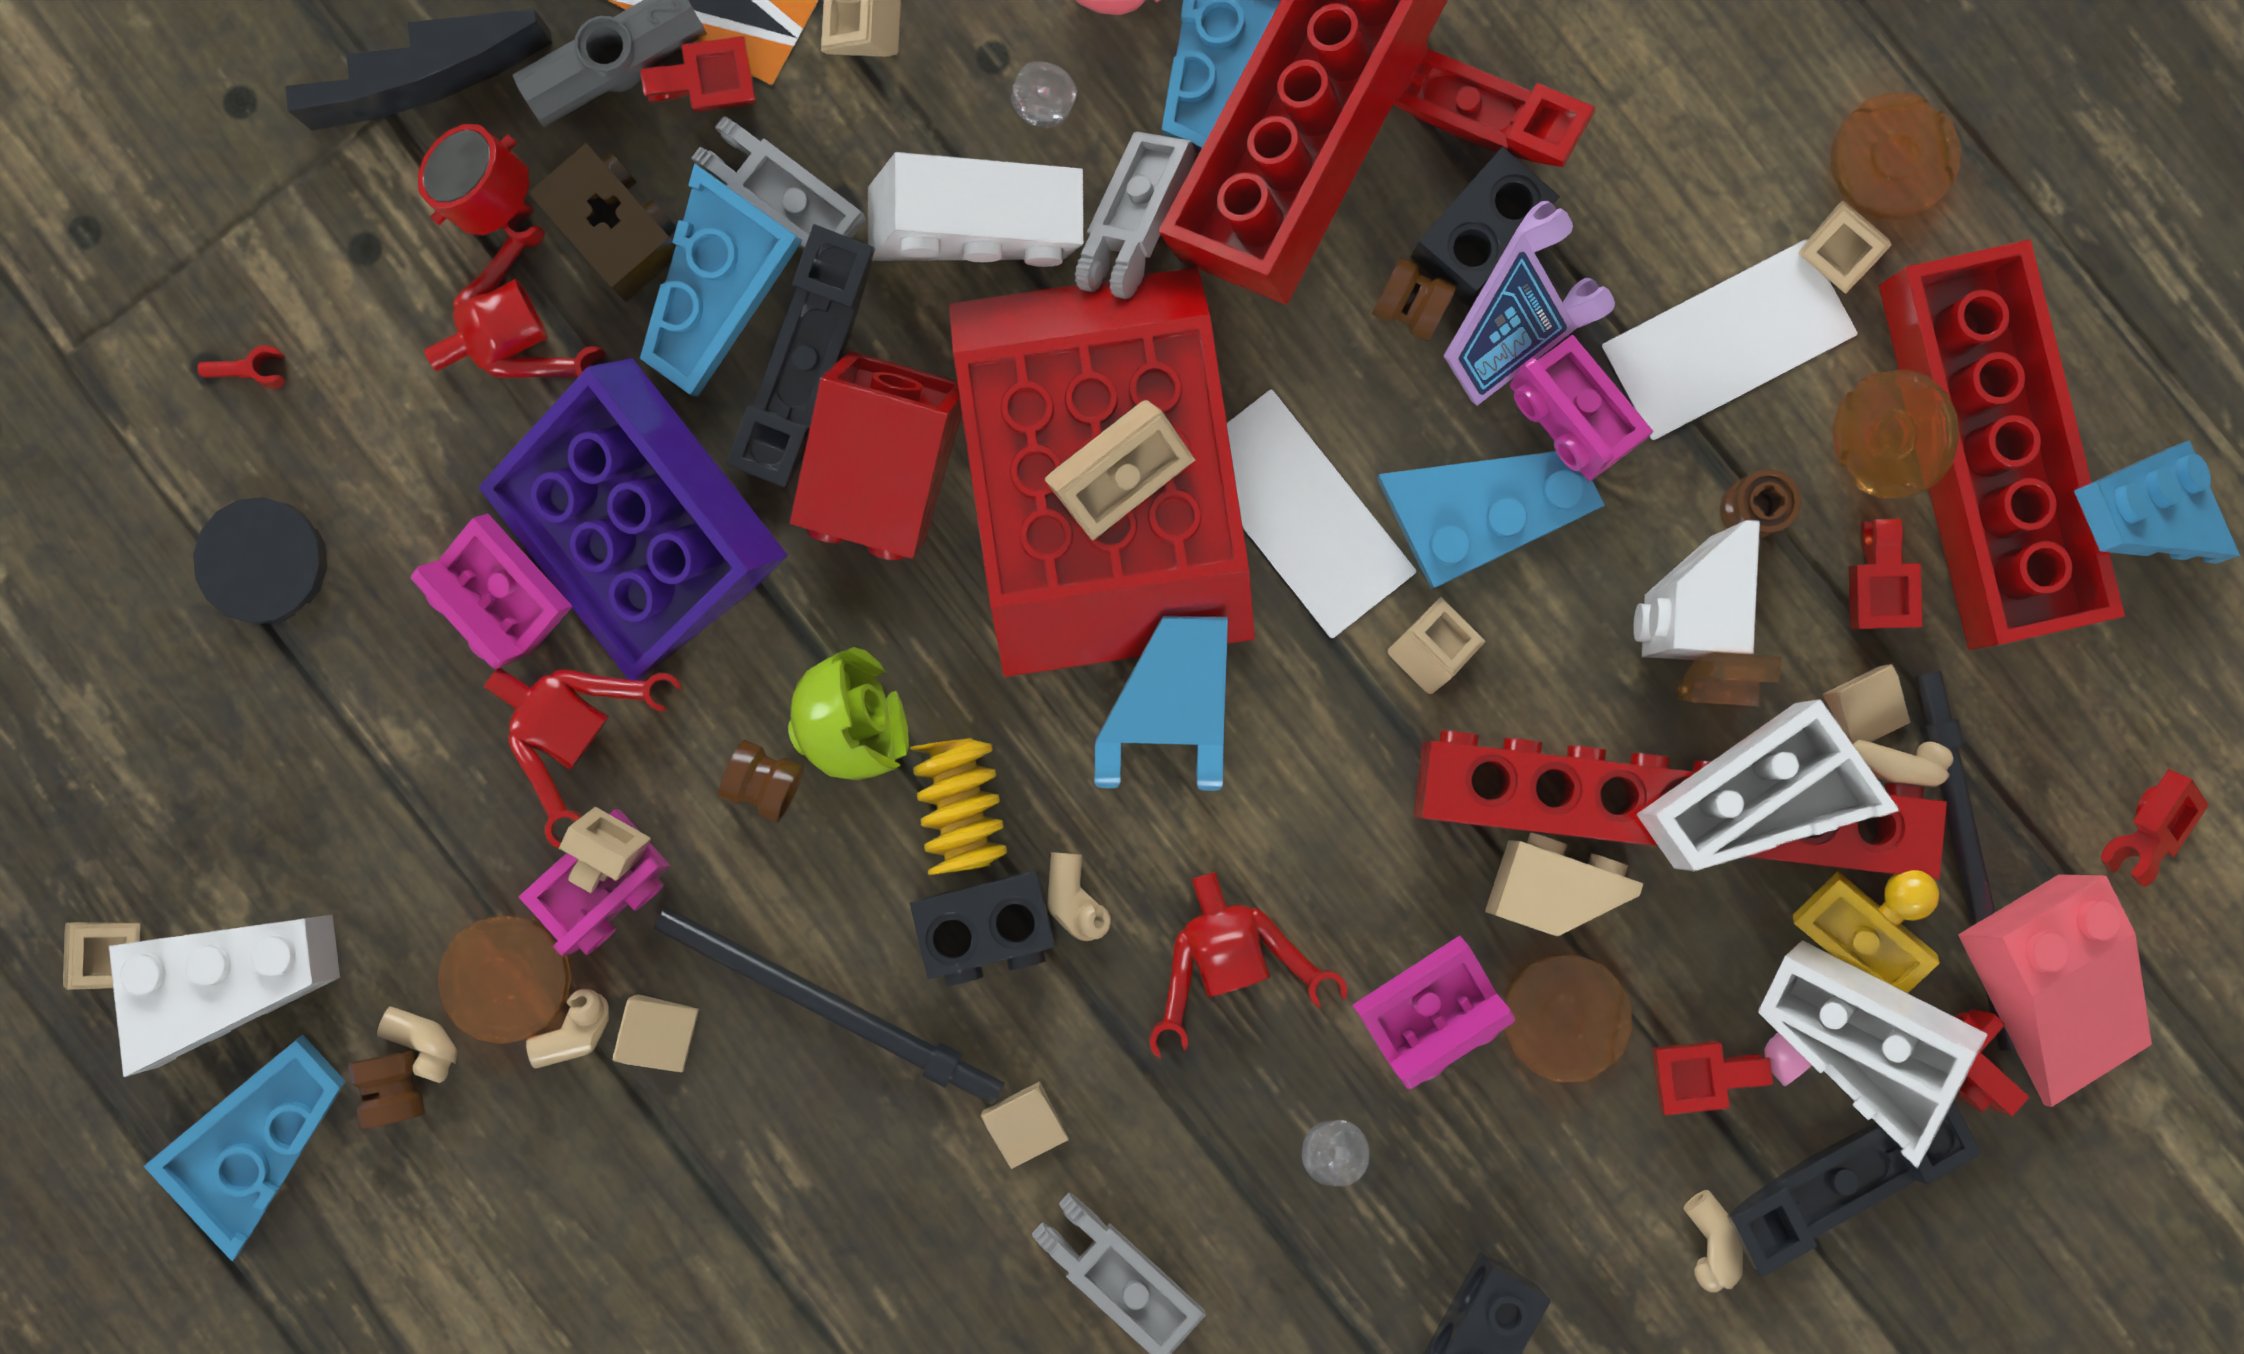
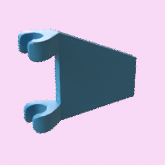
M1162 616L1096 737L1094 781L1096 787L1117 788L1120 785L1121 743L1197 745L1196 778L1198 788L1205 791H1217L1222 788L1227 617Z

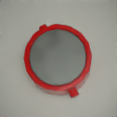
M478 124L460 125L448 130L438 138L423 157L418 171L419 194L436 210L430 218L439 226L448 219L462 231L471 235L488 234L500 229L510 221L524 203L529 188L528 167L511 150L517 142L509 134L500 141Z

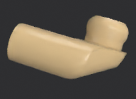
M1861 739L1853 744L1874 776L1887 782L1934 788L1945 782L1950 776L1947 769L1953 763V755L1948 748L1935 742L1921 744L1917 749L1916 756Z
M1051 852L1047 899L1049 913L1077 939L1090 941L1103 937L1110 929V914L1104 906L1099 905L1080 887L1082 855Z
M591 989L575 991L567 1000L570 1009L561 1029L527 1038V1053L533 1068L548 1066L591 1053L595 1049L609 1021L607 1000Z
M392 1006L388 1007L380 1021L377 1036L420 1051L418 1058L412 1066L414 1074L438 1083L444 1081L447 1078L450 1064H456L458 1050L442 1026L435 1021Z
M1704 1190L1693 1196L1685 1204L1684 1211L1707 1239V1257H1702L1698 1260L1694 1270L1695 1277L1703 1289L1709 1292H1719L1723 1287L1732 1289L1743 1276V1247L1727 1218L1728 1213L1709 1190Z

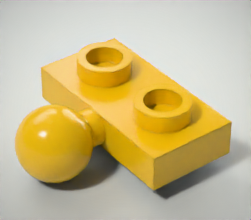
M1918 870L1907 871L1901 875L1894 874L1885 886V902L1879 906L1837 871L1793 914L1794 924L1831 955L1906 993L1910 992L1940 962L1937 953L1901 923L1904 920L1914 921L1926 918L1936 909L1939 902V889L1936 882L1931 876Z

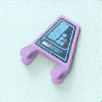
M1549 201L1538 203L1527 213L1444 354V358L1475 405H1479L1514 378L1521 366L1531 358L1537 360L1575 329L1605 317L1614 309L1615 301L1609 289L1604 286L1599 287L1596 281L1591 278H1584L1572 287L1564 301H1561L1534 253L1563 240L1572 232L1573 225L1567 212L1563 209L1556 210L1555 206Z

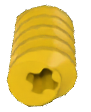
M968 738L910 747L912 751L930 754V759L913 768L914 775L934 781V784L917 793L918 801L937 805V810L920 819L921 825L941 830L940 836L924 844L926 852L942 855L945 861L930 868L928 875L991 866L990 863L1007 854L1006 845L987 841V836L1003 828V820L983 815V811L1000 802L999 794L981 791L979 787L996 777L995 769L976 765L977 759L992 752V744Z

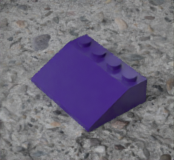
M633 358L587 367L478 486L552 583L573 606L574 611L628 680H641L748 595L788 556Z

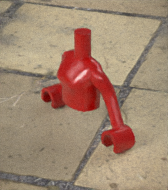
M523 203L515 216L502 226L508 238L482 273L455 297L453 301V307L455 308L453 319L457 333L424 349V354L429 364L436 372L469 356L478 368L486 370L488 374L495 377L578 378L593 362L606 355L603 349L590 346L581 350L576 358H514L523 350L548 338V333L532 300L518 279H514L496 289L523 248L538 246L544 239L545 231L540 226H532L525 232H517L519 222L534 212L530 205Z
M502 668L496 669L490 676L484 688L515 708L509 722L510 733L508 735V743L547 813L549 819L545 825V836L552 846L559 848L562 840L555 833L556 822L562 817L570 818L576 822L582 815L574 810H567L545 764L534 749L547 754L571 771L609 718V715L585 701L576 691L598 697L644 700L651 708L657 711H669L666 707L653 700L651 690L656 682L668 680L676 688L683 691L682 685L676 677L667 673H658L651 676L647 681L597 676L574 670H557L551 675L543 676L529 687Z
M1216 871L1191 879L1202 915L1189 921L1184 930L1176 937L1163 1020L1157 1023L1151 1030L1149 1036L1150 1048L1155 1056L1162 1059L1156 1039L1160 1032L1171 1029L1179 1033L1184 1051L1187 1049L1188 1037L1182 1022L1192 978V956L1200 971L1207 997L1237 990L1271 977L1261 950L1260 937L1270 951L1307 985V995L1317 1007L1321 1008L1320 1001L1316 996V987L1321 980L1327 978L1334 979L1338 986V993L1343 1001L1348 993L1347 985L1344 979L1337 973L1316 968L1284 936L1270 917L1261 909L1249 908L1245 905L1227 906Z

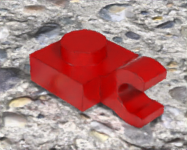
M744 36L683 44L681 48L684 64L640 70L644 96L648 97L649 103L673 100L690 94L694 113L757 104Z
M1876 519L1873 522L1861 523V545L1867 559V565L1849 566L1850 629L1922 627L1921 563L1902 564L1903 529L1901 519Z
M2168 769L2157 786H2152L2145 791L2139 800L2136 817L2133 820L2138 830L2131 835H2124L2113 839L2102 851L2101 861L2109 871L2115 873L2125 859L2136 856L2140 857V859L2133 868L2131 876L2137 884L2146 887L2155 880L2164 856L2167 854L2175 857L2209 806L2193 779Z
M1718 1041L1652 1047L1660 1112L1664 1115L1728 1109L1730 1105L1727 1089L1773 1084L1770 1058H1762L1761 1053L1736 1055L1723 1059L1722 1044Z

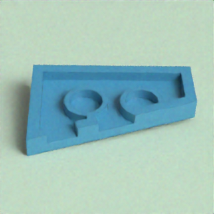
M1183 0L1181 11L1182 25L1177 55L1173 58L1162 123L1164 136L1191 140L1196 152L1200 153L1281 0Z
M694 164L688 184L692 188L684 219L683 221L678 220L672 241L673 244H676L666 283L660 284L640 359L688 394L698 397L803 239L703 168Z
M2190 440L2164 449L2074 490L2097 545L2102 552L2140 556L2161 552L2170 553L2171 559L2187 560L2198 556L2203 557L2205 563L2215 564L2240 556L2210 488L2211 475L2209 468L2203 458L2195 454Z
M1556 451L1378 474L1376 477L1431 590L1604 506L1593 481L1588 482L1580 471H1574L1565 465Z
M302 1034L143 1167L225 1255L233 1261L245 1246L346 1081Z

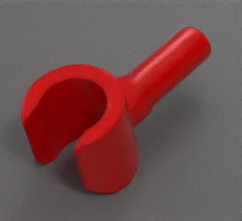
M258 346L251 350L246 359L199 362L198 374L200 377L253 378L265 388L277 389L284 385L286 379L279 375L261 376L260 368L263 362L268 359L283 360L286 357L272 346Z

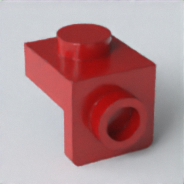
M1971 1009L1967 1013L1957 1014L1954 1016L1955 1018L1988 1034L1957 1095L1981 1113L1990 1108L2013 1116L2027 1101L2029 1096L1981 1053L2003 1028L2005 1023L1993 1013Z

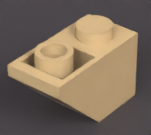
M1530 833L1527 843L1508 840L1485 912L1554 936H1559L1640 896L1644 883L1625 877L1628 868L1626 864L1592 853L1588 864L1564 856L1567 844L1542 835Z

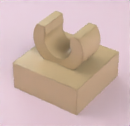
M594 807L569 826L559 849L578 859L568 881L592 893L599 880L605 882L608 877L617 880L641 860L651 838L599 808Z

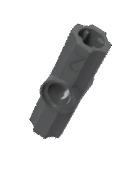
M643 0L615 17L597 16L588 19L580 26L573 41L512 76L527 104L543 127H546L607 91L623 92L633 88L641 80L640 70L651 67L682 49L681 45L690 44L705 36L707 32L688 0ZM612 45L623 46V51L617 60L609 64L598 63V57L606 47Z

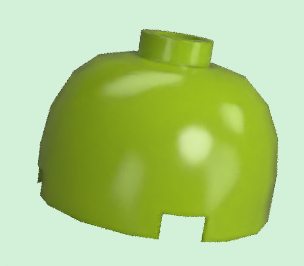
M852 647L830 656L803 675L797 683L790 707L791 720L788 725L790 740L794 748L801 755H805L813 765L831 777L850 780L876 777L898 768L901 764L895 762V760L906 756L908 752V725L902 702L897 691L889 693L887 698L885 697L883 688L876 677L885 674L886 671L866 650Z

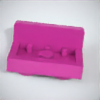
M1571 335L1539 360L1531 358L1524 363L1509 385L1514 391V399L1521 412L1531 421L1540 422L1555 440V450L1560 459L1570 469L1580 471L1588 482H1591L1646 441L1654 432L1574 335Z
M488 513L472 518L439 560L418 566L411 575L412 581L425 594L428 603L435 610L442 613L467 640L470 649L494 669L530 656L573 607Z
M614 809L609 814L638 830L620 809ZM650 842L641 860L617 880L608 877L605 882L599 880L592 893L568 881L578 859L566 853L519 896L522 902L558 940L553 947L561 956L575 953L579 949L585 955L590 954L615 932L616 928L610 921L627 905L634 911L638 910L663 888L664 884L658 877L671 865Z
M1460 935L1352 1005L1382 1055L1407 1089H1412L1423 1081L1435 1078L1446 1066L1477 1046L1492 1041L1500 1031L1515 1021L1512 1011L1496 993L1470 946Z

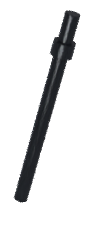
M1934 671L1915 676L1926 725L1919 727L1923 743L1935 742L1948 748L1953 755V763L1947 769L1950 776L1945 782L1940 784L1943 801L1947 802L1946 817L1971 926L1996 911L1958 747L1965 744L1959 719H1952L1942 671ZM1986 992L1990 1012L1995 1014L2000 1019L1988 993ZM2003 1026L1996 1035L1999 1050H2014L2015 1047Z
M668 907L663 909L655 923L654 930L925 1070L922 1075L924 1078L944 1088L950 1083L994 1106L1005 1085V1082L961 1060L963 1053L942 1042L936 1047Z

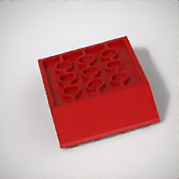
M1198 267L1144 275L1140 285L1137 286V291H1135L1134 296H1131L1130 299L1115 297L1114 294H1111V282L1107 280L1102 281L1096 292L1081 290L1077 285L949 304L953 355L990 607L1004 678L1139 658L1162 616L1227 617V644L1255 640L1249 565L1211 318ZM1144 400H1148L1163 412L1195 461L1101 535L1091 540L1048 486L1045 478Z

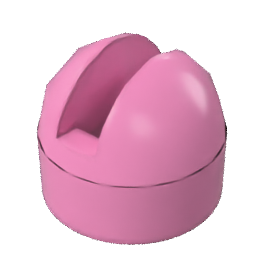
M1779 1032L1769 1040L1764 1049L1765 1057L1770 1058L1772 1074L1784 1087L1812 1066Z

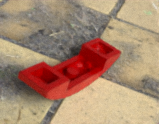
M1427 42L1393 105L1416 118L1474 144L1497 152L1503 146L1516 158L1559 167L1565 166L1595 113V107L1539 83H1536L1532 91L1428 49Z

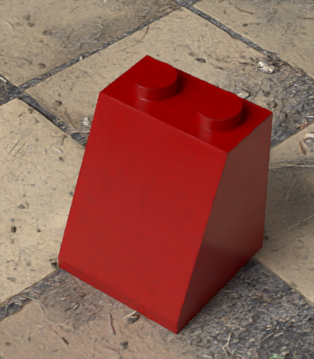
M848 352L820 378L790 524L806 528L809 536L823 542L840 543L848 540L868 546V551L879 558L902 560L907 557L913 559L926 541L961 422L962 409L958 382L858 352Z

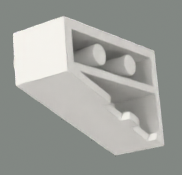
M895 152L868 186V245L875 248L872 261L968 260L972 262H994L998 260H1025V263L1031 266L1049 267L1060 265L1063 263V259H1066L1083 245V169Z
M1813 700L1793 704L1636 815L1674 868L1696 871L1777 847L1776 845L1796 839L1838 829V827L1864 819L1897 812L1899 809L1821 700Z
M333 915L109 946L123 1077L167 1064L175 1060L176 1057L200 1045L213 1041L261 1015L268 1014L339 979L340 972Z
M1803 940L1784 957L1758 1011L1818 1072L1822 1073L1825 1071L1855 1101L1852 1105L1867 1120L1873 1118L1903 1148L1901 1153L1916 1168L1934 1140L1988 1034Z

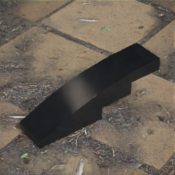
M535 9L408 22L410 47L347 54L349 79L285 86L287 111L310 130L375 120L433 103L497 76L552 43L551 30Z

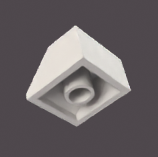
M1746 520L1710 536L1645 594L1644 604L1639 603L1637 605L1634 616V638L1636 641L1642 642V657L1718 662L1753 654L1760 521Z

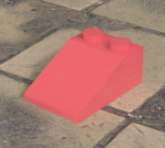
M2057 875L1958 934L2000 1019L2005 1023L2004 1027L2044 1106L2053 1107L2152 1045L2136 933L2107 876Z

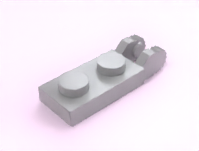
M725 116L715 129L718 130L721 137L729 145L738 148L749 156L737 173L728 167L716 154L701 147L692 156V160L699 167L803 239L799 245L802 250L805 248L813 224L853 238L866 221L865 215L859 209L763 138L760 142Z
M1137 131L1133 133L1086 232L1089 238L1082 250L1081 259H1078L1075 273V282H1077V287H1080L1079 289L1096 292V289H1099L1103 278L1106 277L1109 271L1111 251H1117L1120 253L1116 259V265L1113 266L1109 281L1111 282V294L1125 299H1130L1131 296H1134L1137 286L1140 285L1144 276L1145 257L1150 258L1160 237L1158 230L1197 156L1191 140Z
M1069 1192L1059 1203L1064 1215L1073 1224L1085 1231L1094 1241L1079 1257L1053 1227H1048L1044 1223H1041L1035 1229L1032 1237L1053 1259L1067 1270L1066 1277L1150 1354H1172L1206 1316L1205 1310L1113 1225L1109 1223L1106 1226L1090 1208Z

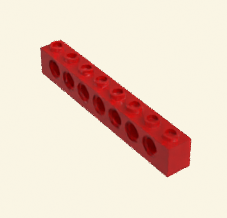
M1441 730L1439 742H1422L1414 818L1658 846L1636 814L1668 793L1671 788L1676 785L1678 786L1708 765L1711 761L1694 760L1693 772L1669 769L1670 757L1631 753L1630 764L1605 761L1606 749L1567 745L1566 757L1541 754L1543 742L1504 738L1503 749L1478 746V734ZM1484 762L1493 765L1501 776V787L1498 793L1490 799L1480 797L1472 786L1473 772ZM1547 770L1557 773L1564 784V794L1561 800L1551 807L1542 803L1536 792L1537 780ZM1611 778L1619 780L1627 792L1625 806L1615 814L1608 812L1600 799L1603 785ZM1884 783V790L1899 811L1876 817L1878 820V832L1869 843L1861 838L1858 832V822H1854L1829 832L1796 839L1744 857L1899 875L1907 871L1918 870L1925 872L1933 879H1940L1947 802L1924 799L1925 787Z

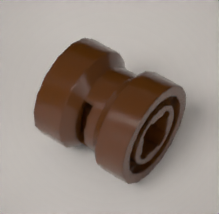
M1400 257L1372 315L1388 323L1398 320L1408 325L1412 335L1428 342L1440 322L1457 285L1442 277L1430 279L1420 274L1418 265Z
M1773 469L1756 471L1728 487L1722 496L1720 504L1722 522L1728 529L1746 520L1760 521L1759 539L1782 531L1790 526L1799 515L1802 502L1799 488L1793 479L1782 471ZM1763 493L1768 495L1772 502H1770L1769 499L1763 495Z
M744 739L735 750L724 772L718 797L735 805L744 802L749 803L757 808L760 816L779 823L795 796L804 772V765L789 758L774 760L766 755L764 747Z
M414 1050L386 1054L348 1064L351 1084L359 1088L362 1100L356 1108L359 1129L396 1123L425 1114L422 1094L414 1089L412 1080L414 1074L412 1066L416 1060Z

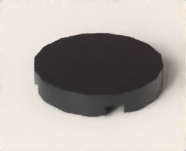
M265 497L237 500L218 510L200 531L193 553L195 580L206 600L227 617L257 625L283 622L296 615L294 613L302 609L306 603L310 604L321 590L327 570L325 542L318 529L313 527L311 521L305 517L306 515L289 504Z

